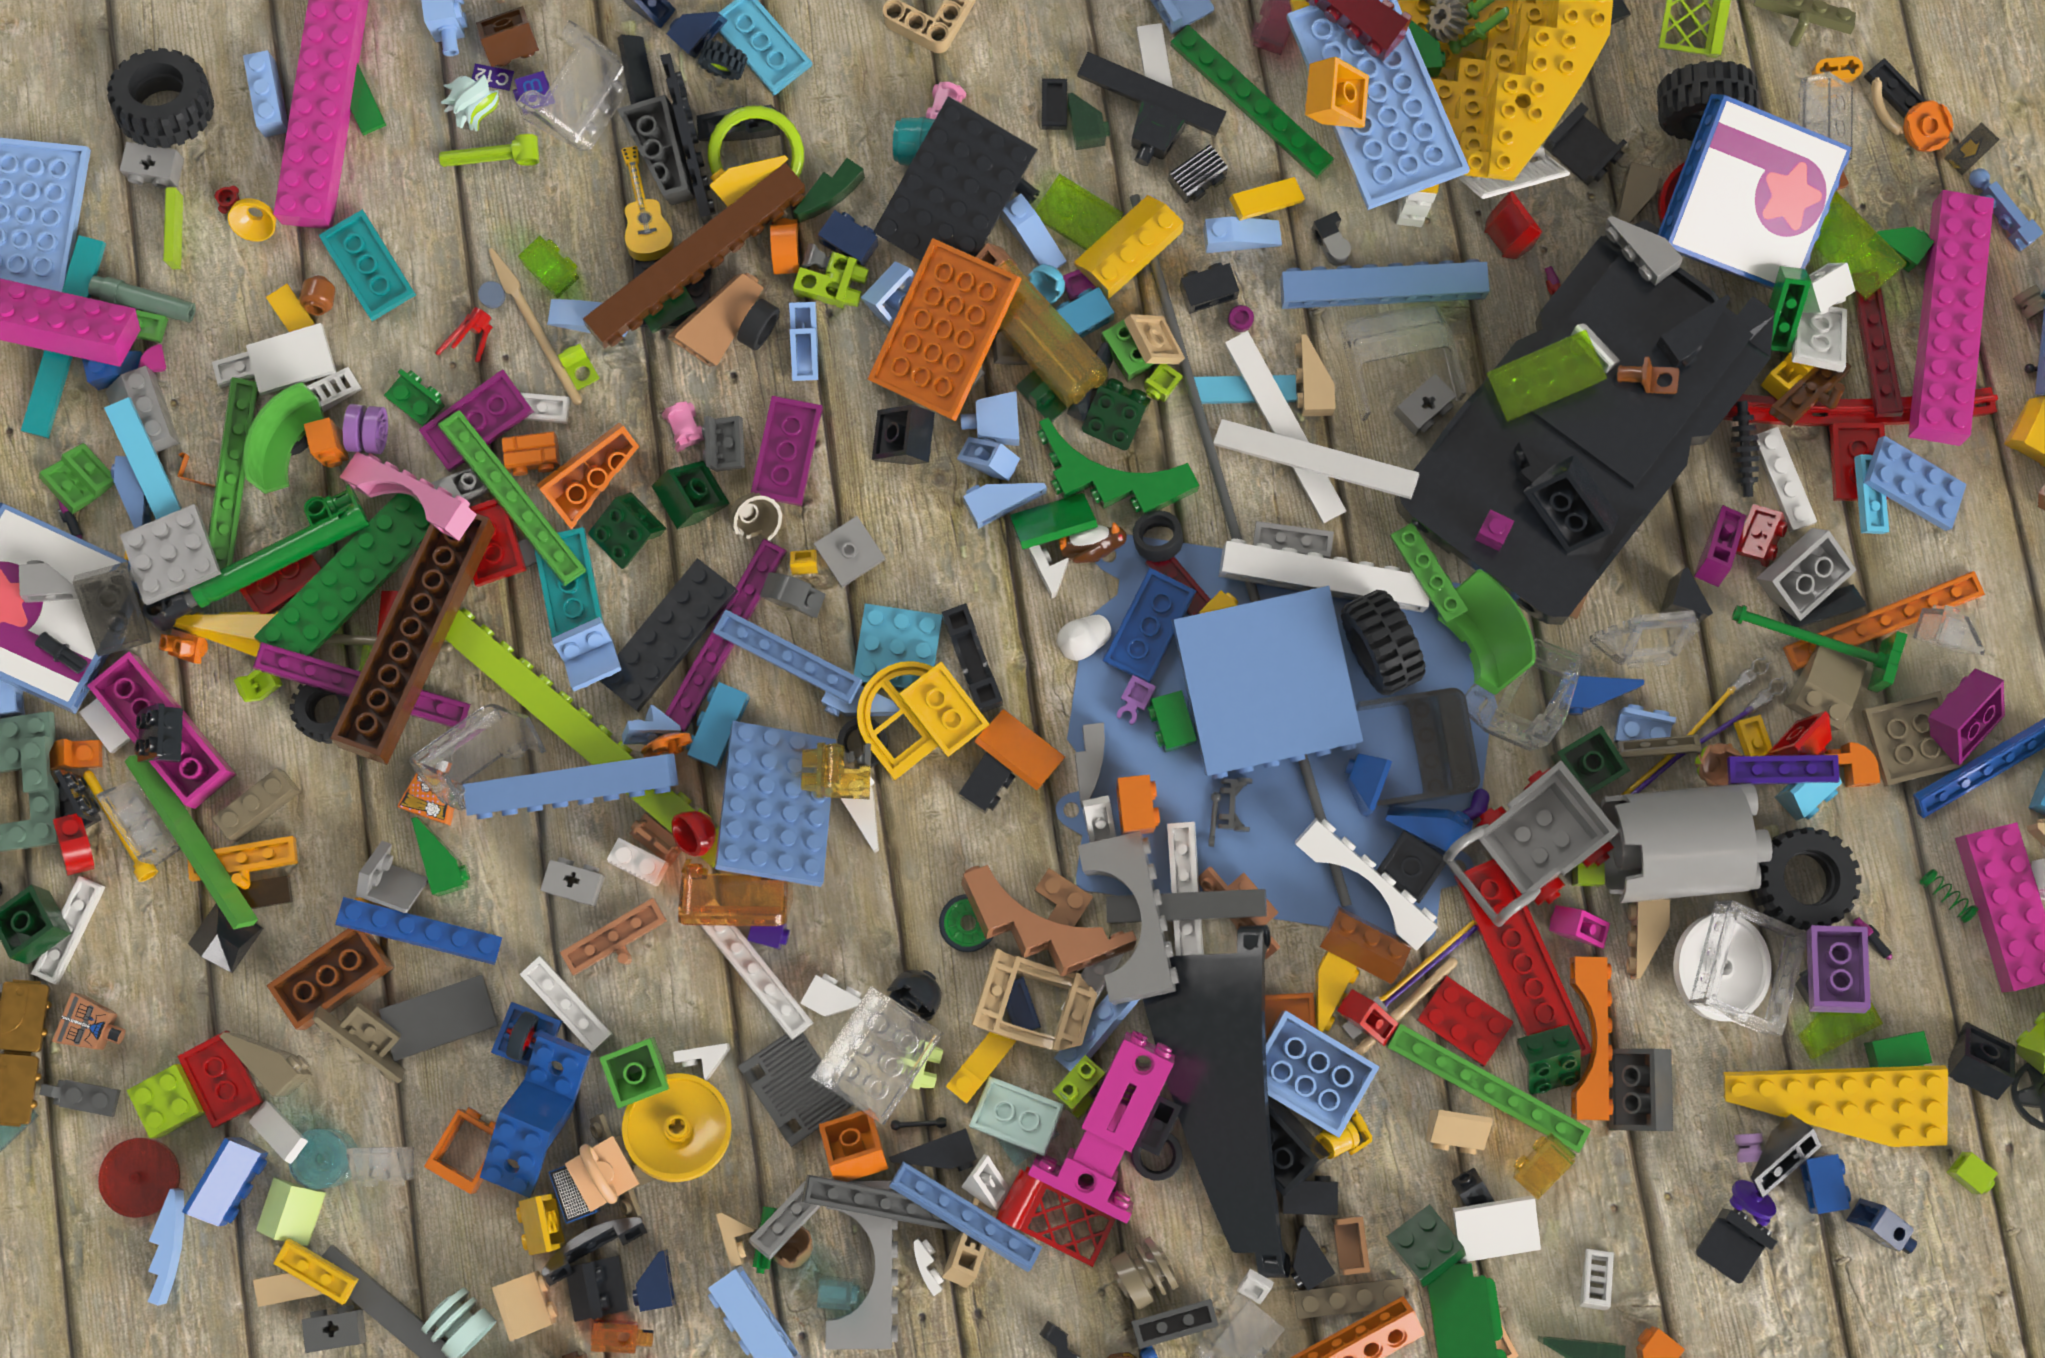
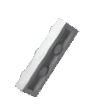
M1256 521L1253 545L1265 543L1271 545L1272 549L1277 550L1293 548L1300 554L1307 555L1309 552L1322 554L1323 558L1330 559L1334 532Z
M806 1181L749 1238V1243L769 1260L821 1207L820 1205L802 1202Z

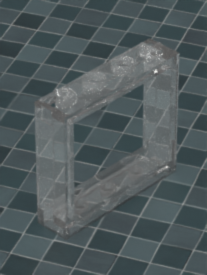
M1733 900L1715 901L1689 1003L1764 1035H1783L1790 1003L1793 1000L1796 979L1800 971L1799 967L1806 948V932ZM1738 916L1785 936L1765 1019L1716 999Z

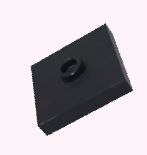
M1403 830L1376 871L1381 875L1386 872L1396 881L1394 886L1400 892H1403L1404 889L1407 890L1416 899V902L1420 903L1447 863L1444 861L1441 853Z

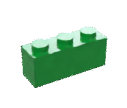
M1786 266L1779 267L1768 305L1774 311L1771 346L1773 351L1791 352L1812 282L1806 269Z

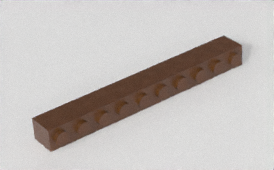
M784 163L583 318L585 326L604 349L609 345L611 347L617 345L623 339L622 335L629 330L634 331L639 328L646 316L657 314L664 307L663 303L669 298L674 300L684 292V286L686 287L689 283H697L703 278L706 270L710 267L713 269L718 267L724 261V256L731 251L735 253L744 246L746 239L750 236L753 238L758 236L765 229L764 226L771 220L775 222L780 219L785 213L784 210L790 205L793 207L798 205L804 199L805 185L787 163Z

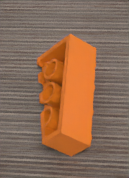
M618 423L536 485L572 530L580 517L587 512L593 501L604 491L611 479L621 470L639 446L621 423Z

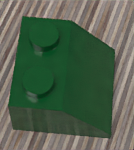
M704 460L668 469L652 485L653 490L676 529L695 525L730 504L710 469L704 463Z

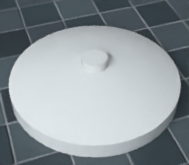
M1727 913L1709 914L1694 921L1681 935L1674 954V979L1681 997L1698 1015L1714 1021L1739 1020L1752 1013L1763 1001L1768 991L1771 980L1770 953L1760 932L1744 918Z

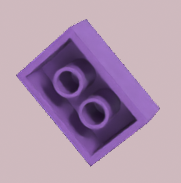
M1811 925L1806 932L1809 1012L1866 1013L1871 1008L1868 927Z

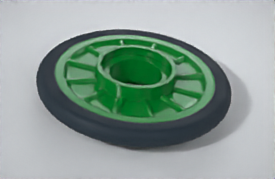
M966 894L954 897L942 909L939 918L940 933L945 942L952 948L961 952H975L986 947L994 938H985ZM968 915L976 920L975 927L969 931L964 930L960 924L961 919Z

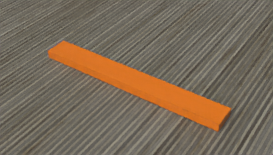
M1972 571L1817 634L1853 646H1859L1985 595L1975 571ZM1800 640L1783 647L1793 672L1805 667L1816 644Z

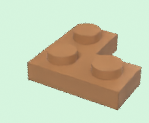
M1048 868L1034 890L1056 905L1047 920L1075 927L1093 899L1092 895Z

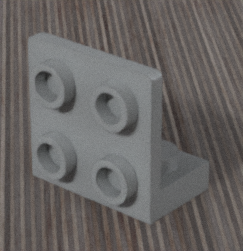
M381 841L359 872L356 896L407 913L426 886L428 878L392 865L393 856L390 855L392 844Z

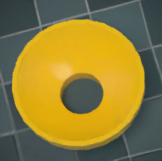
M245 198L235 202L228 213V223L231 229L238 236L249 241L259 242L270 238L275 231L277 220L273 215V210L267 204L252 198ZM252 207L257 208L263 215L260 217L253 216L249 213L248 209Z

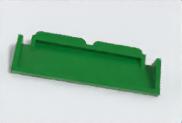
M1458 1262L1427 1285L1437 1358H1507L1506 1353L1502 1349L1496 1348L1495 1341L1502 1338L1503 1331L1496 1285L1493 1279L1486 1278L1484 1275L1473 1276L1472 1263Z

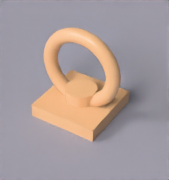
M614 1136L594 1147L583 1144L579 1150L580 1155L564 1163L590 1212L606 1203L614 1204L618 1196L640 1184Z

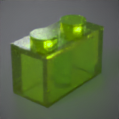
M539 235L518 255V258L558 299L579 279L576 272L578 266L568 256L563 258L558 253L560 251L559 247L551 239L546 241Z

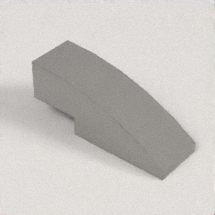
M1104 723L1083 725L1082 732L1085 751L1075 752L1081 808H1083L1082 801L1091 798L1100 775L1105 743Z

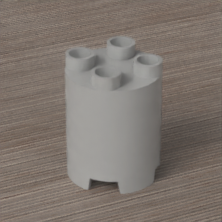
M1753 783L1604 797L1600 804V809L1619 831L1612 838V844L1615 848L1612 850L1613 852L1608 853L1611 858L1605 862L1607 889L1610 894H1622L1619 898V903L1745 892L1760 888L1761 870L1759 863L1771 861L1772 841L1767 829L1755 830L1753 816L1758 812V795Z

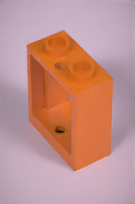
M470 1107L467 1110H457L424 1167L467 1193L475 1194L484 1180L480 1178L484 1162L473 1179L441 1160L465 1120L491 1136L493 1135L496 1122L486 1123L480 1119L482 1114Z

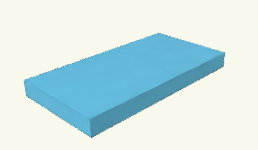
M734 0L719 12L728 21L718 33L730 46H735L736 50L740 49L743 51L742 53L747 55L746 65L773 96L813 66L812 61L758 0Z

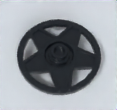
M2027 1062L2015 1074V1080L2011 1084V1099L2015 1109L2024 1120L2034 1127L2045 1131V1073L2042 1074ZM2028 1071L2033 1086L2017 1091L2019 1080ZM2023 1106L2040 1108L2043 1122L2031 1116Z

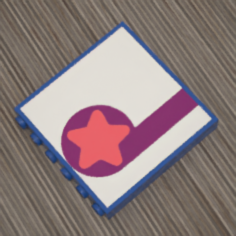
M1711 94L1658 235L1666 238L1680 255L1773 290L1780 266L1805 269L1809 263L1811 251L1815 241L1820 236V228L1830 210L1831 200L1834 192L1839 187L1840 177L1849 161L1852 147L1729 96Z

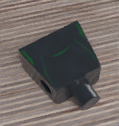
M1142 100L1131 140V146L1138 150L1134 160L1143 166L1149 165L1152 156L1163 160L1184 131L1187 118Z

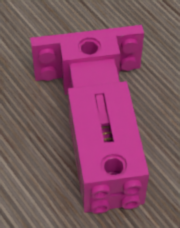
M1134 1030L1132 1034L1126 1031L1087 1111L1081 1127L1085 1131L1077 1148L1070 1147L1061 1166L1057 1164L1058 1161L1047 1154L1045 1157L1037 1154L1028 1175L1126 1224L1132 1215L1134 1202L1130 1201L1131 1197L1122 1191L1116 1190L1115 1193L1112 1192L1119 1173L1116 1168L1125 1150L1132 1151L1175 1060V1055L1171 1053L1172 1049L1159 1042L1157 1045H1154L1147 1041V1036ZM1145 1055L1149 1057L1151 1061L1149 1063L1144 1064L1141 1063L1137 1059V1057ZM1082 1174H1090L1093 1178L1085 1179Z

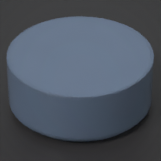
M489 281L479 288L478 297L485 307L494 309L504 303L505 291L499 283Z

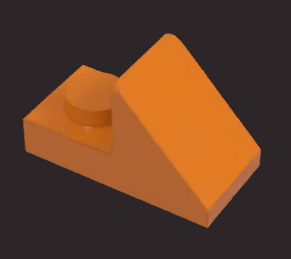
M60 739L55 741L49 752L50 770L102 767L101 740L71 741Z

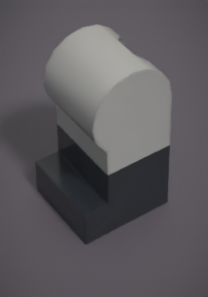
M1335 211L1314 221L1312 231L1327 260L1331 264L1339 266L1347 261L1351 252V245L1348 240L1342 237L1338 229L1341 218L1338 212Z

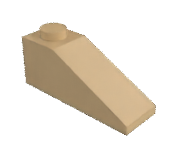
M975 1197L972 1200L973 1205L996 1218L999 1208L995 1211ZM962 1231L959 1232L949 1254L942 1278L967 1288L977 1278L986 1246Z

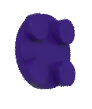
M1738 1180L1732 1185L1733 1196L1729 1200L1731 1205L1740 1211L1745 1209L1753 1215L1754 1220L1758 1224L1767 1226L1770 1219L1776 1213V1206L1772 1198L1768 1194L1762 1198L1754 1184L1747 1180Z

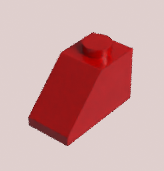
M1353 989L1343 999L1337 1010L1350 1023L1383 1046L1386 1045L1399 1025L1377 1003Z

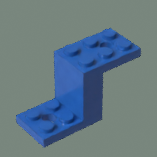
M543 1031L538 1034L525 1078L499 1112L480 1178L530 1198L532 1196L547 1149L571 1117L591 1051ZM552 1061L561 1063L563 1070L554 1068ZM508 1159L515 1160L519 1168L512 1167L508 1163Z

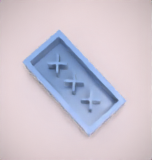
M742 1266L734 1269L708 1288L711 1292L708 1295L711 1303L716 1309L721 1307L726 1315L723 1318L725 1324L731 1332L736 1330L741 1338L738 1343L747 1356L751 1354L753 1358H801V1355Z

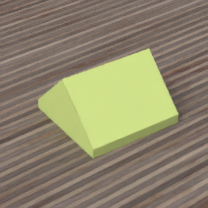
M273 1177L256 1231L274 1240L285 1242L286 1239L290 1238L301 1245L309 1246L326 1192Z

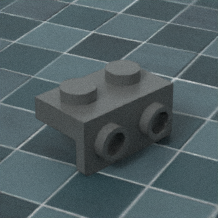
M704 416L702 435L705 439L703 460L706 466L715 472L745 468L743 418L732 416L714 419L711 416Z

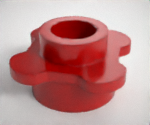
M223 187L215 192L214 197L219 203L218 210L222 214L228 213L233 204L241 200L238 195V187Z

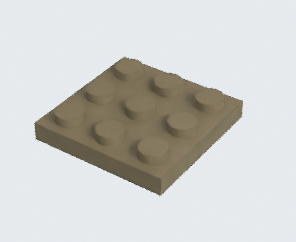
M1941 691L1862 711L1884 786L1958 769L1963 766V762L1960 765L1955 764L1930 736L1928 718L1930 713L1944 702Z

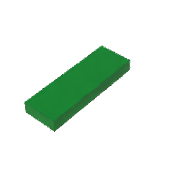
M357 63L350 109L364 136L386 126V123Z

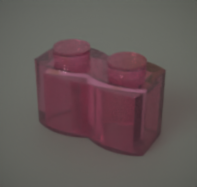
M1264 0L1259 15L1263 16L1261 22H1255L1251 32V37H1254L1253 46L1282 55L1291 33V28L1286 19L1287 13L1292 12L1290 0Z

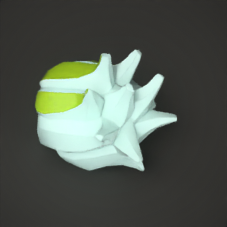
M482 75L477 81L467 76H460L452 83L443 85L452 91L446 99L441 101V104L448 105L444 112L454 110L456 125L459 128H463L467 121L470 130L475 128V131H478L480 121L498 106L499 92L498 90H489L485 75Z

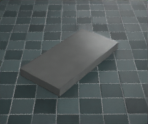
M478 975L379 1009L381 1019L401 1034L400 1039L391 1048L394 1061L499 1026L483 975Z

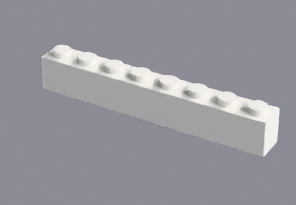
M1231 539V541H1226L1223 546L1218 577L1297 591L1329 586L1332 597L1356 600L1375 590H1385L1398 603L1400 609L1423 613L1429 607L1430 599L1412 571L1410 573L1402 572L1400 568L1395 566L1374 567V563L1361 561L1359 564L1351 563L1349 559L1344 557L1328 559L1323 558L1322 554L1309 552L1305 555L1297 553L1298 551L1293 548L1277 550L1272 549L1271 545L1265 543H1257L1254 546L1246 544V541L1242 539Z

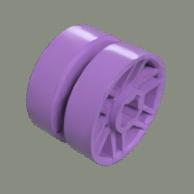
M350 404L346 409L343 421V444L345 450L350 452H363L364 450L366 453L382 454L388 435V415L386 409L377 406L366 408L365 405Z

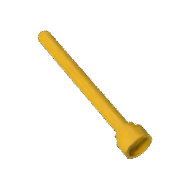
M90 770L83 773L84 780L134 862V875L139 882L149 880L158 873L156 866L152 861L149 862L147 858L144 859L94 773Z

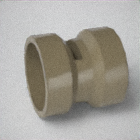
M2037 284L2013 298L2017 305L2024 308L2023 315L2026 320L2044 311L2045 299H2041V290Z

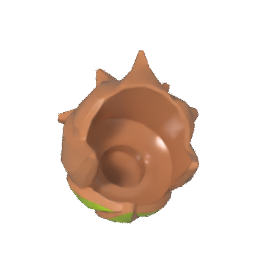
M1731 743L1710 744L1697 754L1695 758L1697 773L1706 782L1707 786L1728 785L1727 758L1729 756H1743L1738 750L1733 748Z

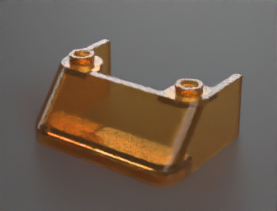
M686 859L681 870L678 922L684 925H784L787 923L793 902V882L746 874H708V869L703 868L702 864L692 863V859Z

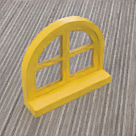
M906 661L883 668L867 682L859 697L857 724L861 737L865 744H871V752L882 764L893 781L938 747L889 681L903 675L921 677L933 668V666L925 663ZM882 687L900 710L873 730L870 718L871 704L875 694ZM904 714L921 738L894 759L876 735Z

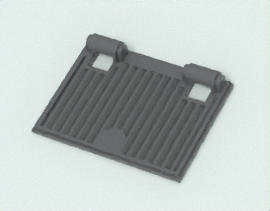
M803 1032L794 1040H791L787 1034L783 1035L738 1066L745 1080L753 1089L791 1147L818 1130V1124L831 1121L852 1106ZM758 1064L766 1074L760 1079L757 1078L752 1070ZM793 1118L796 1119L802 1128L796 1133L793 1132L787 1123Z

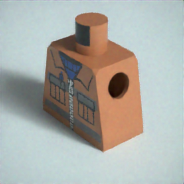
M71 993L52 1042L103 1050L107 1041L120 1044L124 1039L126 1030L114 1025L117 1018L116 1012L86 995Z

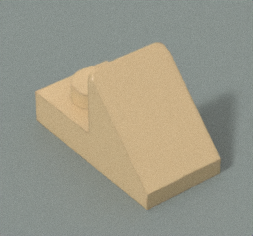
M726 1212L716 1214L731 1267L743 1264V1257H746L747 1253L743 1241L738 1242L737 1236L756 1231L757 1228Z

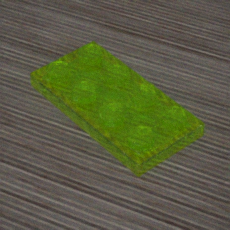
M1835 191L1830 203V210L1824 218L1820 228V236L1815 241L1814 247L1829 263L1848 264L1855 290L1866 300L1905 267L1906 262Z
M1583 330L1487 372L1507 422L1607 379L1587 330Z

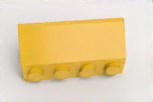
M1147 195L1076 259L1073 264L1096 288L1099 287L1104 296L1109 300L1183 232L1184 222L1165 203Z

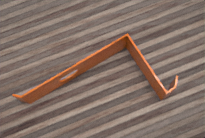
M186 453L178 454L183 458L177 477L181 480L215 488L211 484L184 478L183 475L189 456Z

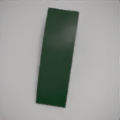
M846 158L833 177L823 172L794 210L795 219L799 223L830 210L843 201L865 178L864 169Z

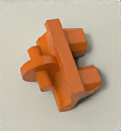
M172 629L171 634H161L159 649L168 651V655L201 664V657L208 650V642L204 637L180 629Z

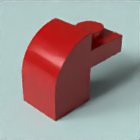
M76 813L53 819L67 876L93 870V855L82 818Z

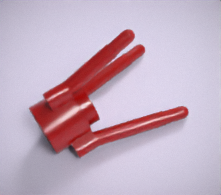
M474 307L464 321L436 350L435 354L440 355L450 344L451 348H456L469 330L475 334H479L482 331V337L475 357V362L479 363L488 334L493 328L489 325L492 319L491 316L485 311Z

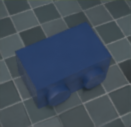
M836 210L833 211L818 233L820 244L833 252L848 258L857 259V264L863 267L879 245L877 234L874 233L873 229L866 225L861 227L855 223V219L845 212L841 214Z

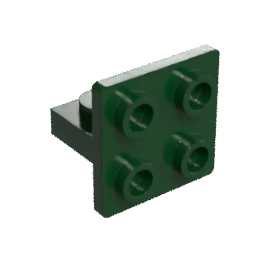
M1051 354L1019 382L1016 388L1044 418L1048 417L1053 422L1069 408L1081 381L1074 375L1075 367L1068 360L1063 363L1055 354Z

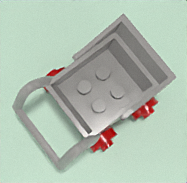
M1559 761L1555 766L1543 773L1541 770H1538L1527 779L1530 783L1523 789L1524 791L1507 804L1510 810L1506 811L1501 806L1496 810H1493L1491 807L1479 817L1481 821L1475 828L1456 840L1443 855L1444 861L1497 927L1502 926L1512 915L1532 901L1537 906L1545 901L1548 905L1561 896L1559 891L1565 886L1559 877L1555 878L1560 873L1564 876L1581 862L1586 868L1591 867L1593 864L1599 867L1611 858L1608 853L1615 848L1610 840L1619 831L1562 761ZM1477 839L1480 840L1522 893L1520 897L1503 908L1498 915L1454 860L1461 850Z

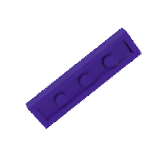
M1838 755L1729 756L1727 758L1728 785L1840 782Z

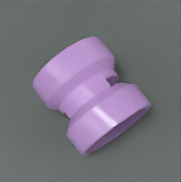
M1762 1133L1734 1135L1735 1143L1739 1147L1737 1162H1758L1762 1153Z

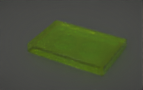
M1060 173L1035 209L1044 225L1085 250L1089 249L1121 220L1124 214Z

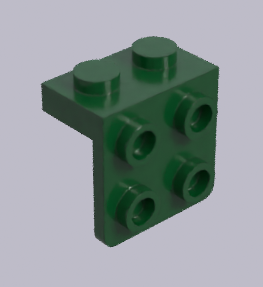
M1105 378L1098 387L1083 423L1082 431L1125 451L1129 449L1141 419L1152 399L1148 398L1147 394L1139 389L1131 390L1124 387V384L1117 379Z
M1569 1024L1517 1039V1046L1527 1065V1089L1531 1095L1543 1094L1562 1086H1571L1580 1080L1581 1049Z

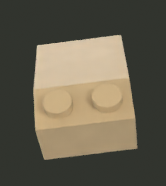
M539 1270L492 1287L509 1341L556 1323L557 1309L553 1301L549 1302L546 1293L549 1290V1286L543 1275H540Z

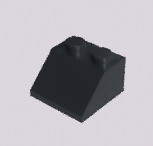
M913 404L877 410L871 460L906 465L929 463L935 412Z
M1965 1022L1948 1059V1077L1977 1090L1983 1095L1998 1100L2015 1080V1045Z

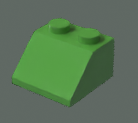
M655 1037L599 1057L618 1109L670 1089L664 1062Z

